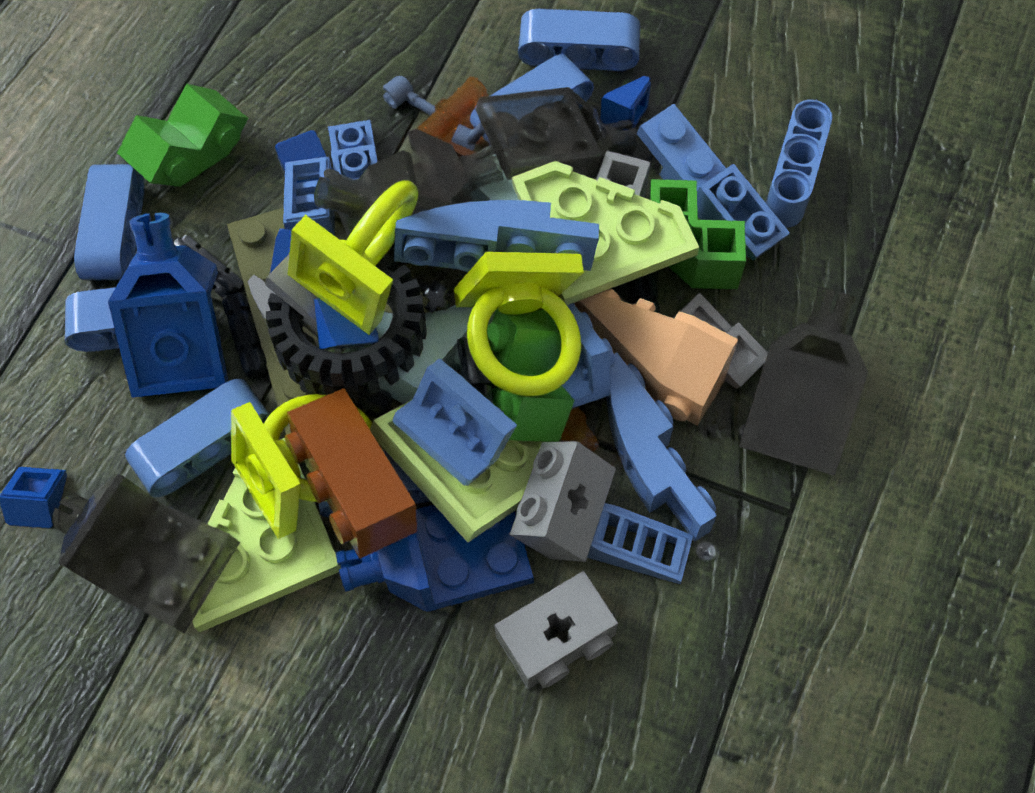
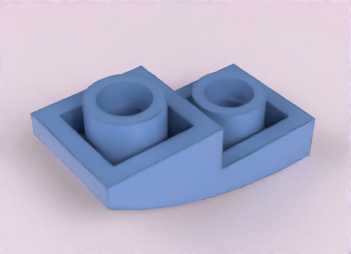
M366 120L328 127L337 192L381 185L371 121Z

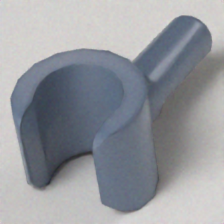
M397 76L383 86V89L386 91L383 94V98L392 108L395 109L407 101L410 105L417 107L433 118L437 119L439 117L441 109L414 93L412 85L405 77Z
M482 121L474 129H469L459 124L451 142L473 151L480 137L490 130V124L487 121Z

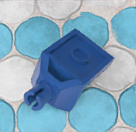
M150 213L136 216L129 223L134 233L137 251L108 300L131 398L218 388L228 382V375L211 297V290L218 274L217 266L188 246H176L173 243L169 214L155 213L156 221L152 222Z
M435 505L416 509V533L359 559L354 549L336 552L337 563L341 566L339 572L345 592L375 582H386L390 593L426 612L534 583V577L524 543L509 535L516 517L515 511L470 542H467Z

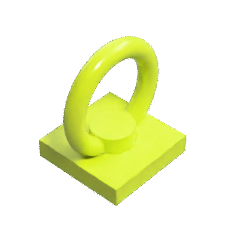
M403 180L389 187L367 210L347 240H339L306 214L291 231L288 276L368 335L382 321L393 279L378 269L376 265L395 242L396 221L412 215L418 200L416 185L411 181Z
M485 252L454 288L456 307H473L467 324V341L471 356L482 374L497 387L515 395L539 396L560 388L574 373L580 359L581 336L573 313L559 295L584 273L581 254ZM497 308L499 312L510 315L525 314L542 308L552 317L560 333L561 352L558 361L549 371L537 376H524L510 371L497 360L490 348L487 336L489 319Z
M311 394L293 398L277 407L264 423L251 402L231 410V461L278 539L296 531L299 499L317 502L307 479L301 478L299 466L296 464L286 442L282 439L279 440L282 431L289 424L287 412L326 396L324 394ZM356 406L362 418L364 419V421L370 429L372 425L371 420L361 409H359Z

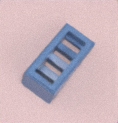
M329 157L285 163L283 214L285 229L292 230L306 214L335 236L332 174ZM320 178V180L297 183L299 180Z
M605 503L587 558L681 584L693 535L624 508ZM607 525L617 527L612 544L603 541ZM627 531L637 533L632 552L622 548ZM646 536L656 538L651 559L641 556ZM666 542L676 544L670 566L660 563Z

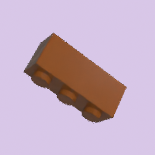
M345 388L287 412L291 433L284 436L285 442L296 464L305 462L310 473L306 474L307 481L317 502L327 501L333 511L332 514H329V519L341 544L350 541L359 559L417 532L416 504Z

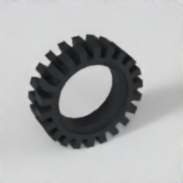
M387 254L382 262L380 260L376 265L378 269L393 279L387 304L393 311V318L389 328L377 343H373L371 346L359 351L335 353L317 348L303 335L302 321L304 316L277 294L270 293L268 299L270 311H266L268 332L280 365L284 371L288 370L289 376L294 382L298 384L303 380L306 390L315 394L322 384L325 395L338 391L339 386H345L350 398L359 397L358 384L367 383L370 394L381 391L378 378L384 376L391 386L400 380L397 367H400L407 373L414 366L413 355L420 357L422 353V339H426L427 329L420 286L416 278L412 280L411 271L405 264L398 268L394 257Z

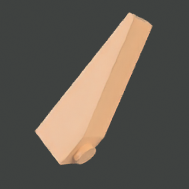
M608 289L575 302L574 305L580 312L588 314L593 329L601 339L606 338L613 353L617 352L626 365L633 364L639 370L645 382V390L654 401L660 400L671 413L672 418L678 421L688 420L698 426L725 382L738 339L695 316L680 311L675 318L654 312L656 309L654 303L641 298L636 304L621 301V298L613 289Z

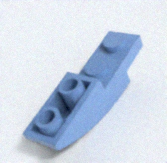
M672 104L639 127L637 135L663 166L659 174L663 180L697 181V212L700 220L745 221L747 257L754 261L790 234L735 164L726 168L675 104Z
M489 200L447 205L422 211L396 221L394 261L411 263L418 266L428 265L459 269L469 272L485 252L581 254L583 270L591 271L599 239V224L551 218V203Z
M616 352L614 354L615 364L610 367L611 389L610 395L606 396L614 444L623 468L649 513L666 503L685 530L693 535V541L695 542L711 532L717 517L715 514V503L703 487H695L685 474L686 466L677 451L672 447L666 449L673 430V418L668 408L660 400L654 401L645 390V382L639 370L633 364L626 365Z

